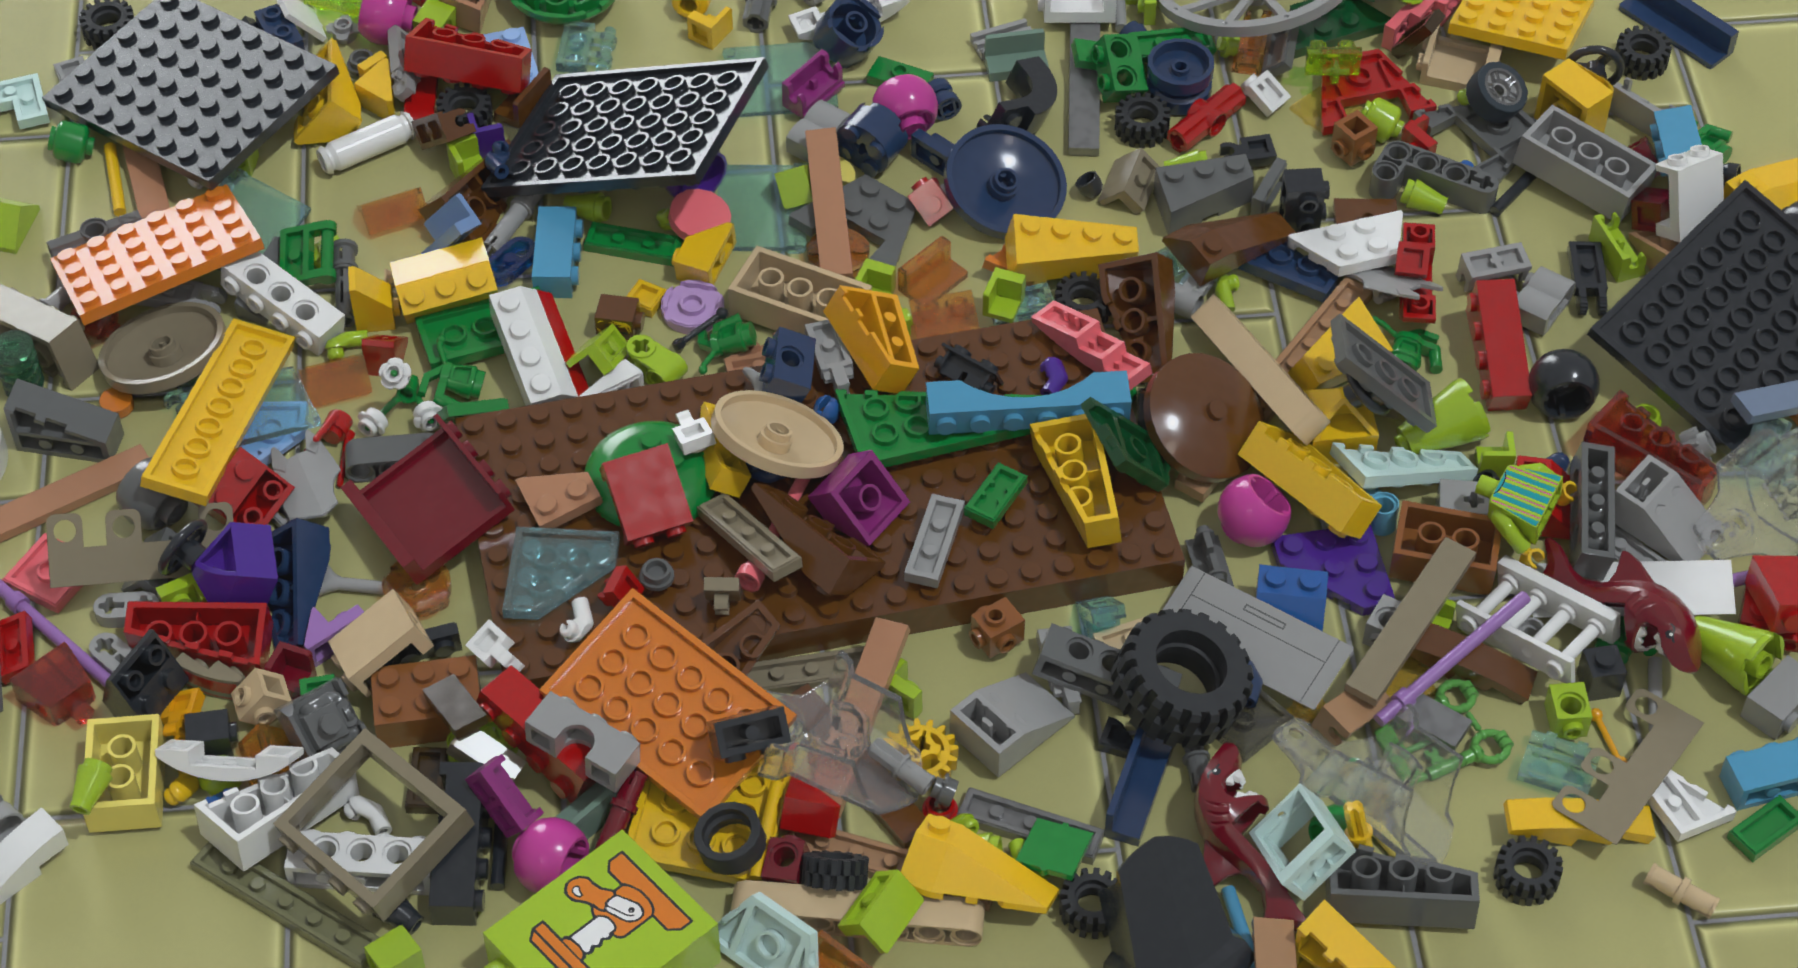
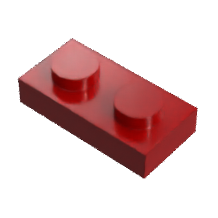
M25 610L0 620L1 681L5 685L36 673L32 617Z

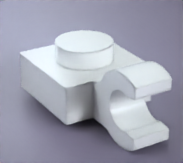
M689 410L675 414L680 426L672 428L675 440L684 455L701 452L707 447L716 444L714 433L704 417L694 420Z
M489 619L466 644L490 668L498 661L505 668L512 665L519 672L525 667L508 651L515 642Z

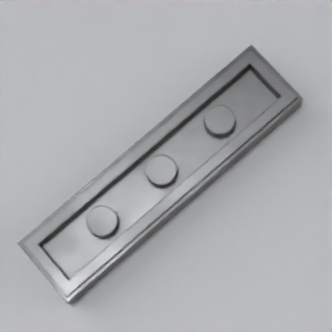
M971 787L968 788L957 814H972L979 822L980 830L992 832L1012 840L1017 838L1026 840L1037 818L1059 824L1068 823L1070 827L1093 832V840L1082 862L1093 865L1105 833L1104 829Z

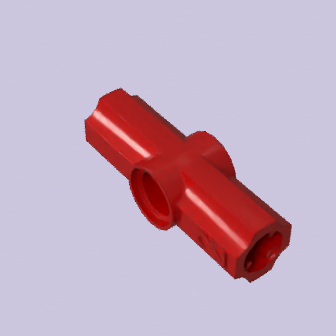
M1235 83L1226 84L1207 100L1203 98L1197 99L1189 108L1187 116L1168 130L1167 139L1170 141L1172 148L1181 153L1182 151H1188L1207 135L1211 137L1218 135L1225 126L1227 119L1246 104V96L1242 92L1241 87Z

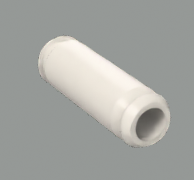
M401 111L399 116L391 115L332 140L325 147L320 146L316 154L325 173L334 174V170L342 171L405 144L409 138L414 140L416 133L411 123L413 118L408 112Z

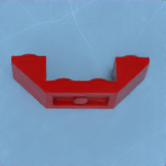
M1403 222L1402 241L1431 245L1427 278L1424 280L1432 282L1435 224ZM1424 288L1413 290L1420 295L1419 300L1399 297V319L1401 321L1435 324L1436 295H1432V290Z

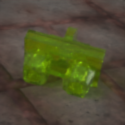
M1311 40L1306 52L1305 75L1330 76L1331 84H1338L1339 76L1359 75L1363 54L1362 47H1356L1353 40H1341L1338 42V47H1326V42L1323 40Z

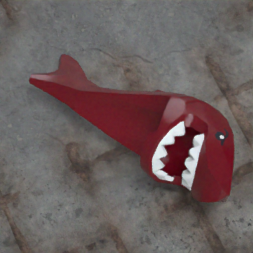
M1552 538L1545 539L1547 566L1542 573L1606 606L1624 608V623L1627 637L1624 644L1634 653H1639L1656 648L1658 653L1666 656L1671 665L1678 670L1689 674H1694L1699 670L1701 666L1702 641L1700 629L1692 611L1676 594L1664 586L1655 583L1642 563L1630 552L1622 551L1616 572L1608 582H1598L1581 577L1573 570L1561 545Z
M1225 742L1209 761L1200 776L1194 796V816L1199 833L1204 840L1203 858L1214 886L1231 876L1241 874L1245 876L1261 894L1264 907L1263 918L1294 920V931H1297V928L1306 920V917L1292 900L1287 888L1280 883L1267 861L1243 836L1260 813L1266 815L1269 810L1268 800L1256 792L1248 791L1243 793L1236 791L1241 790L1246 783L1241 771L1242 757L1234 743Z

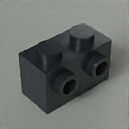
M1322 169L1283 170L1278 212L1296 233L1320 228L1321 221H1326L1327 210L1324 199H1329L1330 186L1328 180H1323Z
M774 705L706 722L713 755L715 758L725 759V763L747 759L746 753L756 750L760 751V755L774 753L781 750V744L791 742L784 706Z

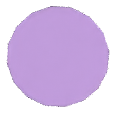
M701 280L682 281L680 286L674 289L672 286L667 289L661 299V315L666 325L674 331L683 334L690 333L714 316L718 308L725 307L724 298L717 291V288L713 284ZM713 324L705 329L706 332L713 329Z

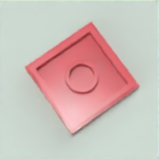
M44 533L2 579L14 591H21L31 601L57 614L84 586L50 588L47 533Z

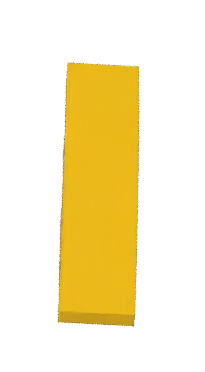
M1555 798L1508 799L1503 803L1508 834L1525 835L1527 838H1531V835L1538 836L1537 840L1543 841L1545 839L1548 842L1572 846L1578 839L1606 845L1612 844V842L1557 811L1552 804ZM1563 798L1562 800L1563 806L1570 812L1579 813L1585 809V802L1582 798ZM1650 806L1643 807L1621 839L1649 844L1656 837Z

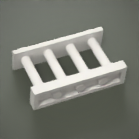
M1507 555L1497 562L1498 586L1477 607L1462 600L1456 603L1457 627L1470 635L1491 617L1489 613L1509 594L1517 595L1521 591L1526 592L1531 601L1490 635L1485 642L1546 673L1550 678L1563 683H1575V658L1595 638H1600L1613 644L1620 637V612ZM1537 608L1553 614L1554 616L1533 637L1518 630ZM1566 623H1571L1582 629L1583 631L1562 652L1546 644Z

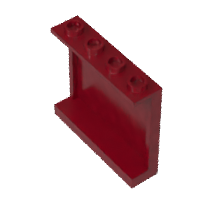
M438 414L433 417L440 425V430L361 490L358 489L351 479L340 487L416 585L515 510L507 499L512 493L499 478L494 482L491 479L495 476V473L486 461L482 459L480 462H477L475 458L479 454L468 440L461 443L459 439L463 435L451 420L446 424Z

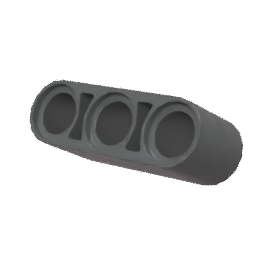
M416 433L352 439L345 446V475L354 482H371L433 434Z

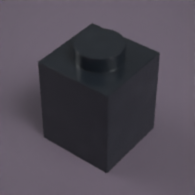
M1616 644L1583 649L1576 674L1579 682H1584L1588 700L1594 701L1620 697L1627 671Z
M227 709L184 714L185 740L204 741L205 755H227L234 757L233 743H239V729L237 721L231 722Z

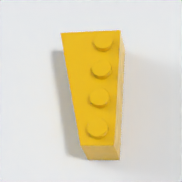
M1013 214L1005 236L1007 270L1026 275V282L1032 281L1033 285L1046 284L1047 280L1060 279L1064 276L1070 279V273L1076 272L1078 277L1081 276V271H1087L1086 276L1089 277L1092 272L1096 273L1097 278H1099L1098 264L1135 257L1139 253L1137 227Z

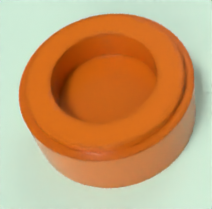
M109 388L100 396V407L118 413L120 419L128 416L134 409L132 394Z

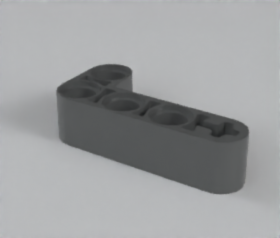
M1392 141L1384 147L1373 165L1369 194L1373 199H1394L1400 188L1406 186L1408 179L1414 181L1419 179L1441 195L1448 197V203L1475 213L1487 214L1490 212V207L1496 202L1499 181L1491 173L1403 141Z

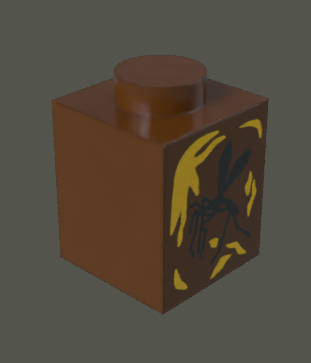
M601 294L594 317L596 335L612 323L627 342L631 337L637 335L638 331H642L645 313L640 312L639 298Z

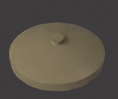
M177 302L155 307L131 318L109 336L99 353V368L106 382L120 392L150 394L165 391L184 384L202 373L213 352L221 345L227 328L220 313L206 304Z

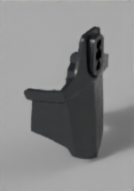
M1154 836L1137 848L1116 870L1115 884L1098 890L1112 948L1111 953L1103 963V968H1249L1254 962V952L1248 943L1229 926L1200 847L1196 842L1174 836Z

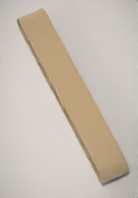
M1212 294L1191 315L1195 323L1305 445H1308L1331 423L1326 415L1215 294Z
M753 880L739 881L734 885L730 911L738 908L751 895L761 892L818 931V935L866 938L865 935L846 936L838 928V924L862 890H823V888L807 887L804 884ZM921 895L924 898V902L897 939V941L953 946L978 945L983 939L985 905L979 900L977 905L965 903V897L943 896V900Z

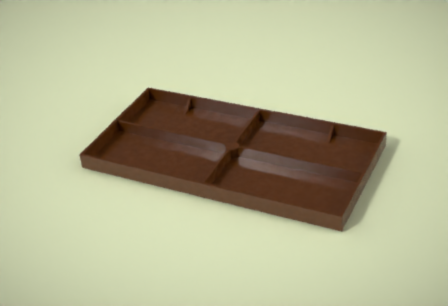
M1097 308L1079 311L1098 320L1101 331L1106 333ZM1030 319L911 340L919 370L905 391L926 392V382L952 381L939 374L937 368L934 367L937 357H944L946 354L941 345L943 342L951 347H954L955 344L960 345L972 354L971 358L979 362L985 359L998 367V374L1004 384L1000 385L994 382L996 388L993 394L1041 395L1040 390L1048 381V377H1046L1045 371H1040V365L1048 357L1060 359L1066 370L1068 381L1062 390L1083 381L1095 371L1057 345L1033 324ZM851 356L854 378L849 379L850 394H865V390L873 389ZM815 360L811 390L802 402V404L813 409L816 400L821 396L829 395L835 398L833 384L824 383L820 377ZM762 366L750 368L760 373ZM743 369L455 418L456 427L463 435L459 439L461 443L468 440L479 454L475 458L476 461L480 462L484 459L495 473V476L491 479L496 482L500 478L512 493L507 499L515 510L480 536L477 542L492 622L515 642L508 651L525 665L520 673L539 689L614 609L613 605L605 606L597 595L603 592L606 586L604 581L610 578L615 567L626 565L640 582L639 574L645 562L653 558L664 559L672 566L674 581L670 587L662 591H651L644 587L641 595L701 641L759 599L781 624V627L757 662L866 643L876 617L907 624L910 628V635L970 624L971 615L977 609L984 605H991L1004 597H1007L1020 614L1177 586L1182 581L1184 575L1185 558L1161 491L1157 492L1147 485L1143 486L1125 472H1119L1113 466L1111 458L1104 448L1119 517L1122 542L1088 548L1033 450L1031 434L885 467L910 503L873 543L867 546L882 558L886 564L848 596L833 595L828 597L815 589V582L808 578L800 568L775 582L765 574V579L758 591L749 592L741 588V601H730L729 616L715 615L714 600H706L704 577L734 578L740 565L746 563L748 559L699 516L693 519L690 526L686 527L687 533L669 539L666 534L653 537L655 541L653 544L635 549L634 544L625 546L622 527L607 521L595 509L542 534L515 480L521 477L585 472L589 456L598 443L613 431L629 424L643 421H665L679 424L675 414L685 410H689L694 420L700 419L703 402L716 405L717 401L726 394L745 390L754 391L751 382L743 374ZM964 373L960 381L963 382L967 377V374ZM878 391V395H896V393ZM1131 406L1130 421L1138 425ZM841 413L838 421L832 424L839 432L844 445L838 465L848 454L855 453ZM998 462L1028 476L1026 486L994 529L964 516L963 512L938 588L904 581V572L932 494L963 500L966 506ZM828 475L811 478L799 500L800 503L809 509L806 515H813L824 520L808 496ZM787 477L770 485H774L788 494L796 478ZM750 478L739 498L729 496L766 528H769L772 521L751 489L754 483H766ZM717 491L715 497H717V496H719V495H721V494H723V493ZM836 528L832 531L848 540L851 538ZM578 597H585L589 601L594 621L593 628L581 641L575 643L567 642L560 634V626L562 623L567 626V620L575 618L571 605L572 601ZM500 663L501 671L503 672L507 668Z

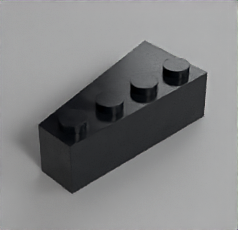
M440 762L439 775L442 778L444 792L467 810L475 825L431 871L429 911L432 925L476 926L478 912H484L485 890L481 889L482 880H488L489 860L484 858L485 849H491L492 828L488 827L489 818L492 817L465 781L469 775L484 765L482 762ZM438 813V823H440L444 817Z

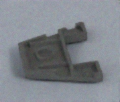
M1449 103L1439 105L1438 110L1425 112L1424 109L1416 110L1413 113L1412 119L1415 120L1424 114L1430 118L1427 130L1429 136L1453 124L1458 126L1491 157L1474 166V168L1491 173L1498 179L1499 184L1516 166L1512 162L1520 139L1535 123L1523 110H1520L1512 119L1505 123H1492L1476 114L1469 104L1452 107Z
M865 174L843 186L847 227L880 246L869 259L896 266L912 225L916 208L909 198ZM813 202L792 212L789 215L788 221L789 225L810 237L816 233Z

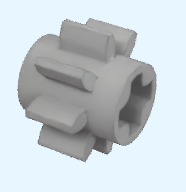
M1696 426L1681 432L1679 435L1681 441L1675 443V450L1681 463L1684 466L1692 463L1695 470L1709 465L1712 461L1710 455L1716 453V446L1710 433L1707 430L1699 433Z

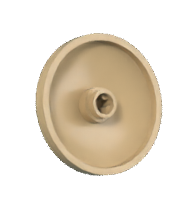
M753 390L732 392L724 395L717 401L711 416L712 431L727 450L746 463L776 475L799 479L822 477L830 474L838 466L843 453L844 445L842 438L836 428L826 418L818 415L806 405L781 395Z

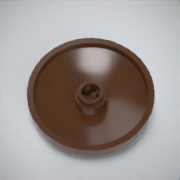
M1203 353L1180 355L1164 364L1155 372L1147 385L1144 395L1143 413L1150 439L1164 460L1181 474L1201 482L1219 483L1235 478L1252 466L1240 457L1238 453L1258 421L1265 423L1264 413L1250 383L1229 363Z

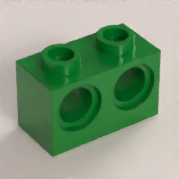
M1137 33L1104 34L1092 46L1091 58L1093 63L1096 64L1098 74L1097 87L1102 94L1103 103L1119 102L1121 99L1125 100V96L1129 94L1132 98H1135V93L1140 92L1142 96L1148 91Z

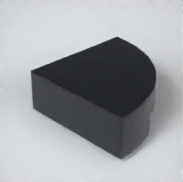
M1108 716L1098 743V751L1126 759L1133 739L1119 720Z

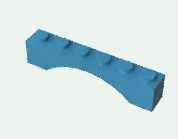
M1127 370L1093 372L1083 381L1068 389L1036 397H1007L991 394L973 388L960 380L926 382V412L929 435L1030 429L1029 424L1085 414L1081 408V403L1089 397L1094 398L1130 420L1132 400Z

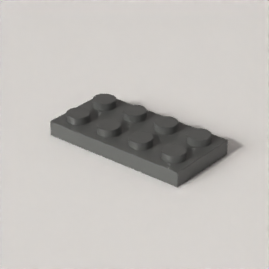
M1342 314L1333 318L1330 321L1331 340L1335 353L1334 362L1339 371L1345 375L1349 374L1365 391H1371L1381 398L1388 408L1397 410L1410 425H1416L1426 433L1437 427L1430 382Z

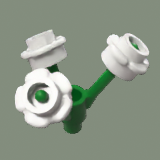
M390 358L379 369V376L382 378L381 384L389 390L397 389L396 395L380 411L370 407L365 412L361 411L358 414V419L360 420L358 428L367 437H378L385 433V429L388 427V420L385 415L399 402H415L417 404L413 411V423L416 428H420L422 431H433L439 427L433 416L442 407L433 401H423L422 396H418L419 379L417 376L411 375L410 366L407 363H403V360L400 358Z

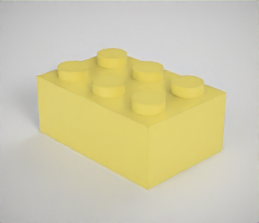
M159 714L87 719L85 758L101 760L109 764L113 769L110 774L113 777L112 781L93 806L91 813L83 815L89 833L162 827L165 763L155 756V749L166 743L167 737L163 735V724Z

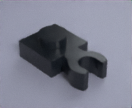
M1270 134L1241 137L1239 145L1232 142L1220 144V156L1225 155L1224 157L1246 154L1251 168L1272 165L1277 157Z

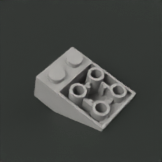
M1650 454L1615 490V524L1671 561L1700 560L1723 533L1680 475Z
M1025 672L978 689L950 710V734H954L955 739L997 777H1000L1070 722L1075 715Z

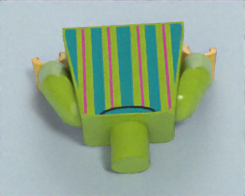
M1543 463L1519 466L1511 464L1506 467L1500 481L1482 474L1476 485L1475 493L1490 499L1488 517L1517 554H1521L1519 562L1537 569V566L1531 560V556L1536 562H1541L1544 560L1545 554L1539 548L1531 549V543L1536 545L1556 504L1566 506L1574 501V498L1569 495L1577 491V485L1572 481H1567L1563 484V476L1556 474Z

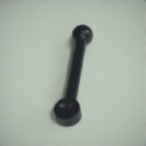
M724 307L718 308L714 316L683 338L675 339L672 342L673 348L676 351L683 349L688 341L719 319H726L729 314L728 310Z

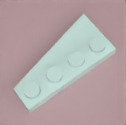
M1332 442L1329 453L1360 487L1368 490L1391 486L1401 488L1405 485L1418 484L1429 486L1432 483H1439L1440 479L1472 481L1478 471V468L1462 452L1421 449L1419 454H1415L1404 449V447H1391L1390 452L1374 451L1373 445L1359 444L1358 450L1345 449L1344 443Z

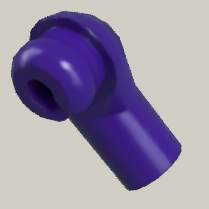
M1048 357L1041 363L1040 371H1045L1046 377H1048V381L1040 390L1041 395H1049L1061 391L1068 381V375L1062 361L1056 357Z

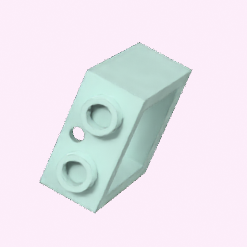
M1301 783L1249 832L1280 883L1303 901L1356 852V849L1322 799ZM1315 815L1324 830L1289 862L1281 847Z

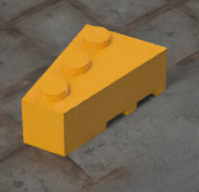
M839 285L823 310L824 314L873 390L896 394L900 391H905L919 370V365L898 295Z

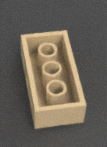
M756 245L728 288L729 314L735 315L739 313L742 319L775 331L780 326L806 335L805 324L828 320L823 310L839 285L872 290V285Z

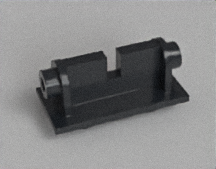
M944 342L941 344L946 354L944 357H937L934 363V367L937 368L939 374L955 381L960 380L965 373L967 377L963 381L964 383L991 394L994 393L996 388L994 382L1000 385L1004 384L998 374V367L985 359L979 362L971 358L972 354L960 345L955 344L954 347H951Z

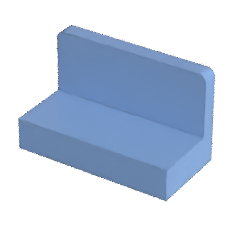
M462 194L454 195L424 222L425 227L435 241L421 254L459 244L482 224Z

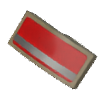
M183 652L176 658L183 671L189 677V681L185 685L191 689L199 687L203 694L211 697L233 701L231 693L245 679V676L239 669L234 666L229 668L219 660L209 668L201 659L196 658L194 660Z

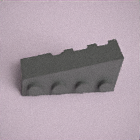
M1359 844V847L1355 848L1356 852L1325 880L1326 901L1349 923L1475 929L1480 903L1478 872L1432 861L1425 865L1414 862L1408 855L1396 853L1395 857L1375 853L1374 847Z

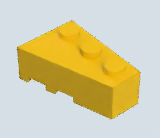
M1358 297L1342 315L1392 352L1393 349L1360 297ZM1331 327L1288 372L1302 390L1333 388L1348 381L1346 375L1339 371L1334 362L1335 353L1331 340Z
M1325 899L1297 928L1295 939L1297 968H1396Z

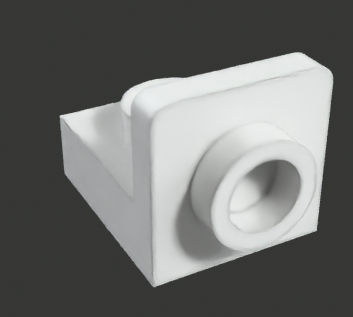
M1268 70L1259 77L1255 73L1252 74L1241 84V87L1244 89L1242 91L1246 97L1249 96L1267 118L1291 98V95Z

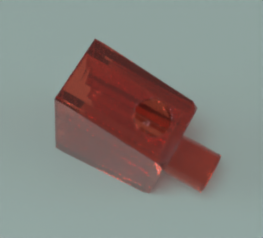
M63 642L9 679L16 699L53 726H60L71 717L78 724L82 725L87 723V719H92L95 710L90 705L96 699L92 683L66 642Z

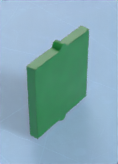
M1037 818L1016 860L1030 870L1040 872L1042 876L1048 874L1072 881L1093 840L1094 833L1070 827L1068 823L1059 824Z

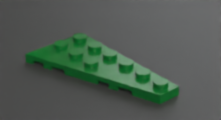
M835 389V399L839 403L840 413L855 453L872 450L884 467L1031 434L1030 429H1019L1017 431L996 430L983 433L966 432L949 435H929L926 392L900 391L896 395H878V390H865V394H847V390ZM1005 394L1004 396H1007V397H1036V396H1043V395Z

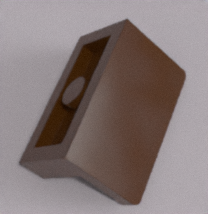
M544 67L521 93L509 94L494 111V121L519 131L544 91L552 83L551 70Z

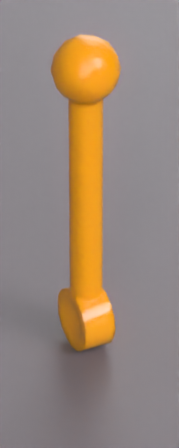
M1598 708L1591 709L1592 721L1596 722L1611 754L1627 763V759L1620 756L1602 720V711Z

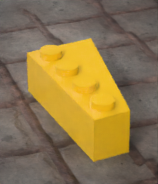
M1081 414L1029 424L1033 450L1087 547L1092 548L1122 542L1119 517L1104 447L1086 415Z
M1258 421L1238 453L1240 457L1280 486L1290 496L1306 506L1308 512L1328 523V529L1341 538H1345L1348 535L1361 539L1382 507L1379 502L1310 443L1305 445L1291 431Z

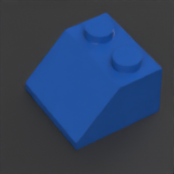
M1259 564L1255 598L1323 631L1328 572Z

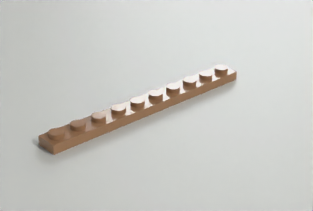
M1345 276L1277 357L1276 361L1288 373L1331 327L1330 321L1333 318L1343 314L1358 297L1366 306L1372 299L1373 290L1365 289L1363 284ZM1254 389L1262 406L1265 423L1268 424L1276 413ZM1180 473L1175 479L1174 488L1203 503L1219 483L1197 481Z

